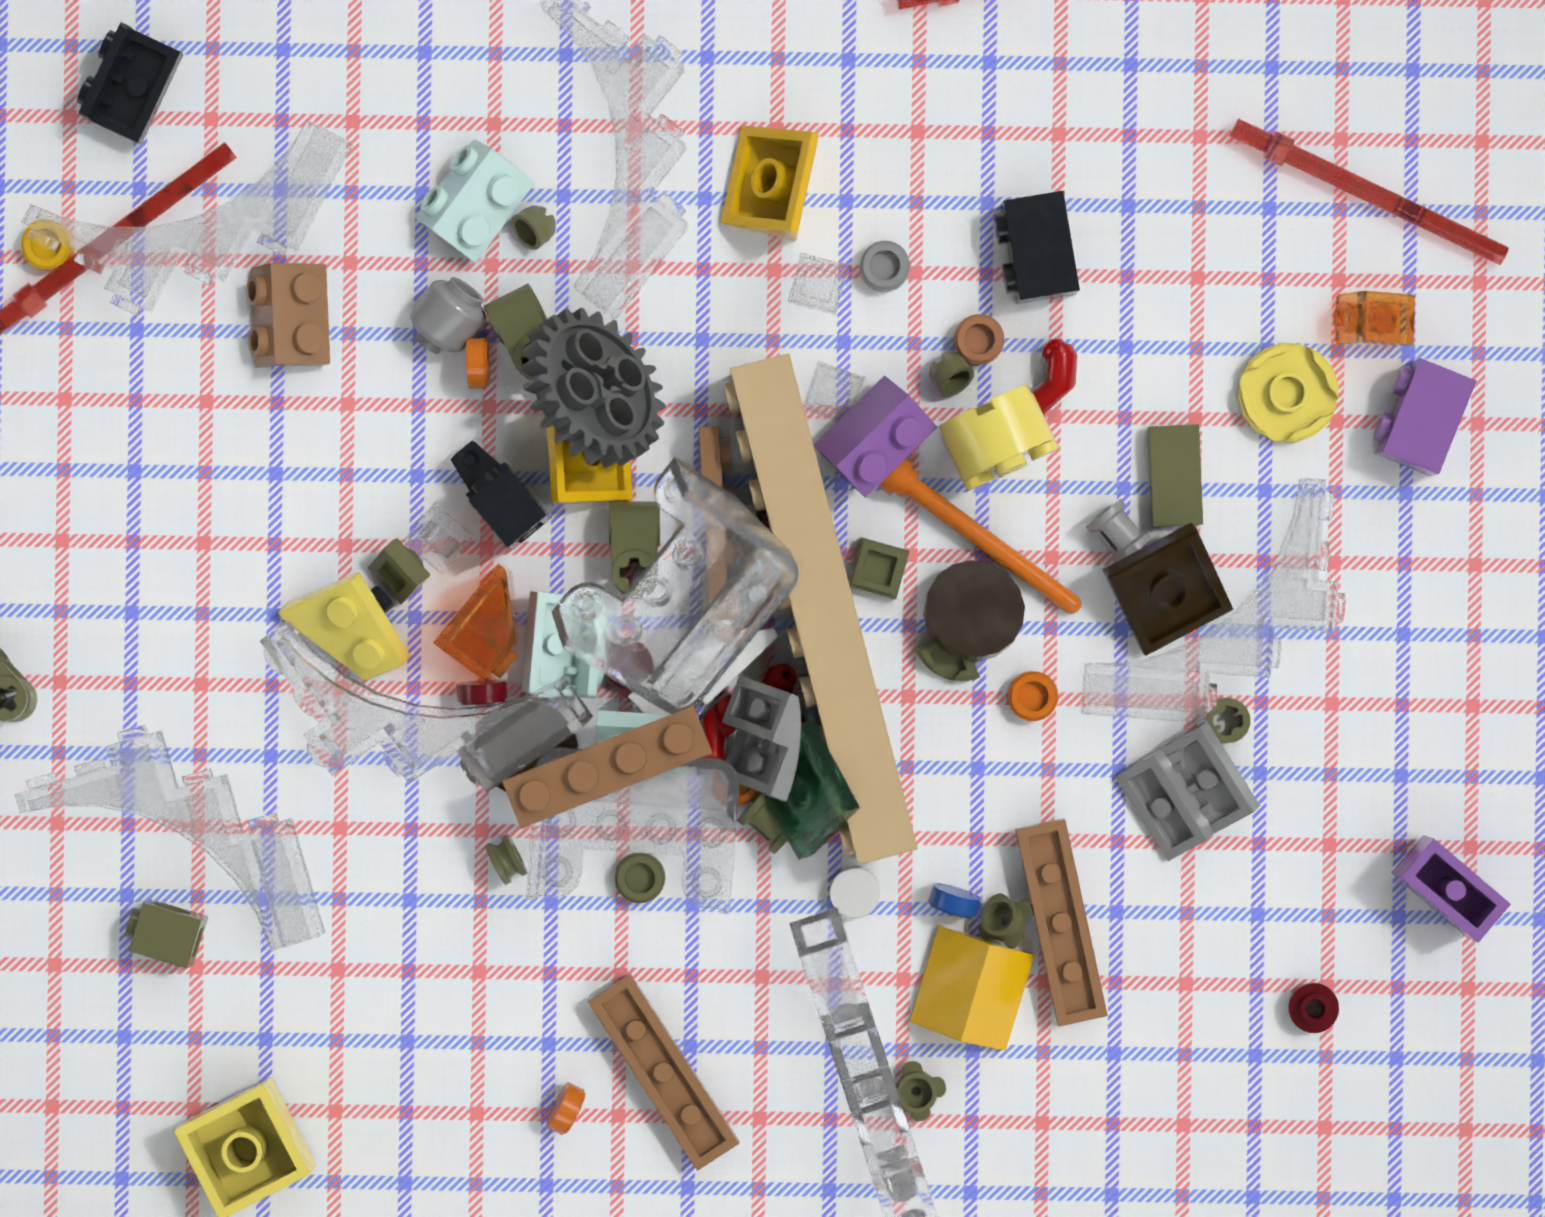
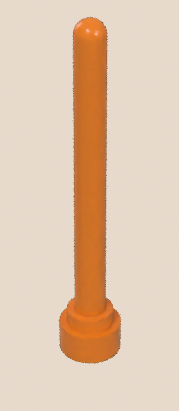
M906 458L878 485L880 489L890 496L893 492L901 498L906 494L1065 612L1074 614L1080 610L1081 600L1076 594L917 478L919 473L912 468L914 463Z

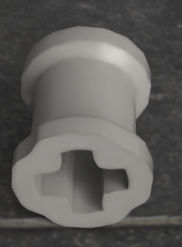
M1121 499L1108 507L1086 526L1090 533L1096 532L1112 551L1114 562L1138 551L1151 540L1150 535L1147 532L1141 533L1123 510L1125 503Z

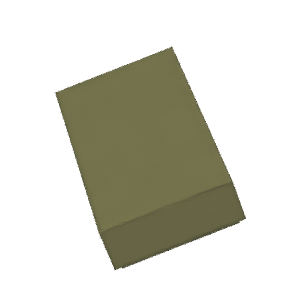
M1199 424L1147 427L1151 527L1185 526L1189 523L1203 525Z

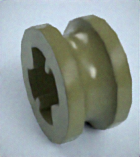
M1219 698L1211 702L1205 709L1203 723L1206 721L1209 723L1220 742L1234 743L1242 739L1248 732L1250 714L1246 706L1240 701L1232 698ZM1225 706L1233 707L1235 711L1232 715L1240 716L1239 726L1230 727L1228 735L1220 734L1218 730L1221 726H1214L1213 723L1214 715L1223 714Z
M508 834L502 836V842L499 845H493L492 843L485 845L488 856L505 885L512 882L511 877L514 874H520L521 876L528 874L526 865Z

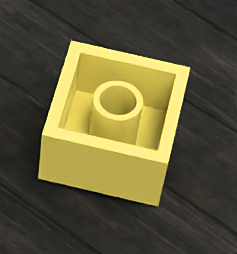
M272 1077L182 1122L173 1130L217 1217H229L310 1175L317 1167Z

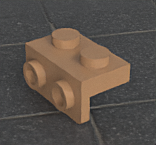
M269 263L251 268V276L248 278L246 285V297L248 303L252 306L253 326L249 331L248 346L250 353L254 356L255 367L323 366L330 364L326 264Z

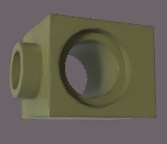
M153 899L143 902L141 909L134 908L132 910L126 927L125 936L132 938L129 951L187 969L195 963L208 916Z

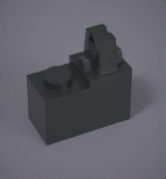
M475 441L465 445L450 459L469 490L466 494L470 499L468 501L507 548L515 550L552 518L509 465L505 462L502 464L497 462Z

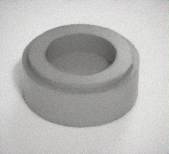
M878 241L864 251L860 260V274L863 281L873 290L890 292L899 288L907 279L910 271V260L906 251L897 243Z

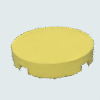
M1280 343L1261 350L1246 364L1239 378L1237 400L1243 418L1256 433L1274 442L1294 443L1316 435L1330 422L1337 404L1339 385L1333 367L1321 353L1301 344Z

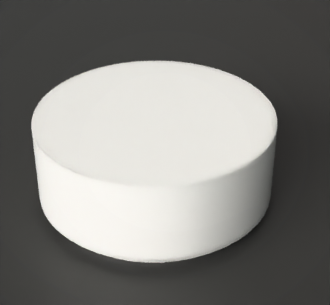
M860 867L846 868L840 871L831 882V902L834 908L846 917H864L870 914L879 902V884L873 874L866 869Z

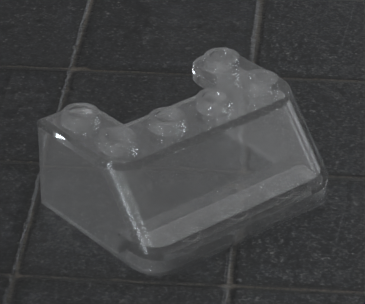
M676 457L672 459L657 478L654 485V497L663 512L682 524L623 598L618 597L599 584L585 582L569 589L551 611L563 649L671 714L693 705L696 708L792 591L799 578V569L792 553L736 496Z
M565 747L551 749L541 756L536 767L582 749ZM699 758L532 824L525 899L536 900L539 896L562 897L571 893L578 886L582 877L584 849L684 856L682 889L686 898L698 907L720 909V914H730L739 796V778L735 769L729 763L720 759Z

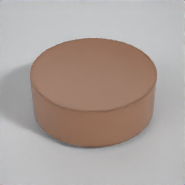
M984 314L971 315L965 318L955 330L954 347L957 354L963 357L967 363L985 365L992 362L1001 353L1004 346V332L994 318Z

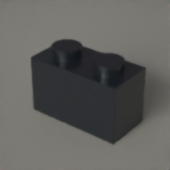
M1064 191L1003 200L1000 206L1001 213L994 214V226L998 244L1007 243L1010 263L1002 264L1006 294L1015 293L1017 304L1076 295L1080 291Z

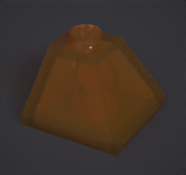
M499 563L433 642L437 647L484 681L488 680L492 674L501 679L519 657L513 651L514 647L519 643L513 573L507 566Z

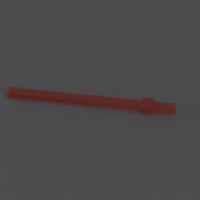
M1238 118L1230 132V137L1264 152L1263 158L1279 166H1282L1285 162L1498 265L1502 264L1508 253L1509 247L1294 145L1295 139L1279 131H1276L1273 135Z
M226 142L222 143L33 286L28 282L13 294L15 299L0 310V335L28 315L32 318L47 307L45 301L234 161L237 157Z

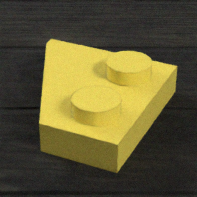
M360 572L288 602L278 611L283 620L364 681L402 666L411 657Z

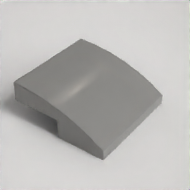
M739 675L722 723L737 728L720 776L787 802L800 750L801 711L799 696Z
M1207 721L1167 743L1115 776L1168 861L1207 841L1216 832L1254 813L1260 807V804Z

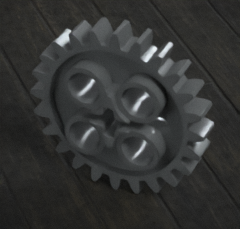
M579 308L573 313L569 309H565L538 325V329L528 336L531 344L522 351L530 361L521 366V371L532 377V380L525 384L523 388L527 392L536 394L538 399L530 405V408L536 411L543 410L546 417L542 420L541 427L548 428L553 426L557 430L554 439L556 444L561 443L565 439L569 441L571 456L574 457L584 450L585 459L589 465L600 459L604 468H608L614 463L623 466L650 449L649 445L659 439L656 430L665 423L657 413L665 409L666 404L654 396V394L663 389V386L651 381L649 377L656 370V367L643 364L641 359L645 355L646 350L644 348L634 350L630 346L633 334L628 332L621 337L618 334L616 320H612L604 326L603 318L599 311L588 317L584 308Z

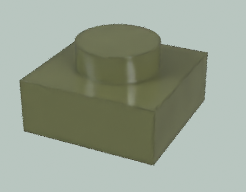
M398 538L387 545L368 566L371 573L401 605L414 595L431 575L424 568L420 557L413 550L406 548Z

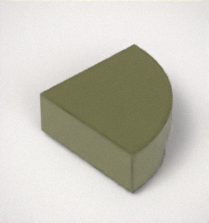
M935 641L915 649L923 664L943 678L955 681H969L980 678L974 661L965 660L964 657L945 652Z

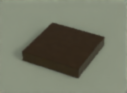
M1192 523L1102 569L1131 632L1145 656L1234 610L1198 530Z

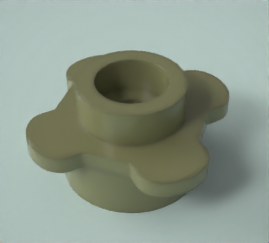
M1002 893L995 894L986 903L981 912V924L979 926L981 938L986 941L1000 940L1008 948H1017L1024 940L1022 932L1026 921L1033 916L1032 905L1025 900L1018 903L1013 902ZM1005 917L1010 919L1007 925L1002 923Z
M909 1061L902 1067L903 1075L895 1085L888 1087L886 1095L890 1104L901 1105L910 1112L912 1119L924 1121L930 1116V1108L934 1105L936 1098L942 1097L945 1094L946 1084L941 1077H932L924 1072L919 1062ZM915 1086L921 1088V1093L918 1096L913 1095L911 1092Z

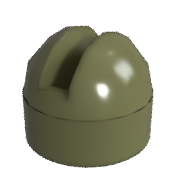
M532 205L516 214L511 221L512 229L518 240L531 250H537L555 234V217L553 215L546 216V208L543 206Z
M942 353L943 360L938 364L933 361L929 374L933 385L942 396L951 397L963 391L971 383L974 377V370L959 354Z

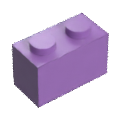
M1422 358L1412 361L1410 368L1403 365L1392 387L1391 393L1398 395L1391 414L1387 412L1382 414L1373 435V440L1379 442L1375 454L1428 476L1439 475L1477 380Z
M884 375L813 446L842 478L866 498L938 427L905 391Z
M1425 835L1418 840L1391 872V874L1465 937L1477 943L1480 942L1511 905V903L1438 841Z

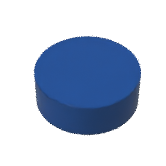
M933 883L928 899L933 908L962 918L975 917L981 898L972 892L942 883Z

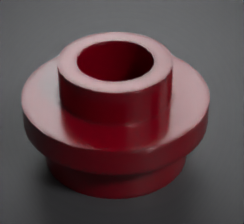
M1311 982L1299 986L1292 993L1288 1002V1012L1292 1022L1299 1029L1308 1033H1320L1326 1031L1335 1023L1339 1014V1003L1336 995L1330 988L1320 983ZM1313 999H1318L1323 1004V1011L1317 1017H1309L1306 1014V1005Z

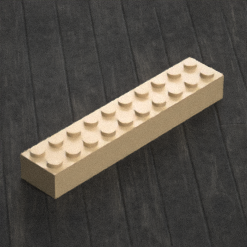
M787 353L730 368L732 380L723 382V387L730 414L740 412L744 430L736 431V438L743 463L753 461L757 479L748 481L755 511L766 510L770 528L761 530L768 561L777 558L779 560L783 577L774 579V584L781 609L791 607L795 627L786 630L794 659L803 656L808 675L799 677L806 707L816 706L821 724L811 727L819 756L829 755L833 768V773L826 774L824 777L832 806L842 804L846 821L837 823L845 856L855 854L858 865L918 850L790 354Z

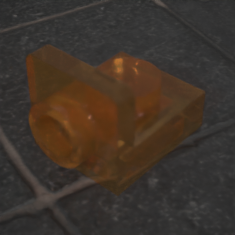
M1377 291L1338 294L1333 314L1336 344L1414 345L1415 295Z

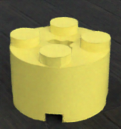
M1028 385L1020 386L990 399V402L977 408L973 407L939 426L944 443L967 491L995 479L991 472L995 469L1001 478L1028 465L1024 458L1027 454L1034 461L1059 449L1041 408Z

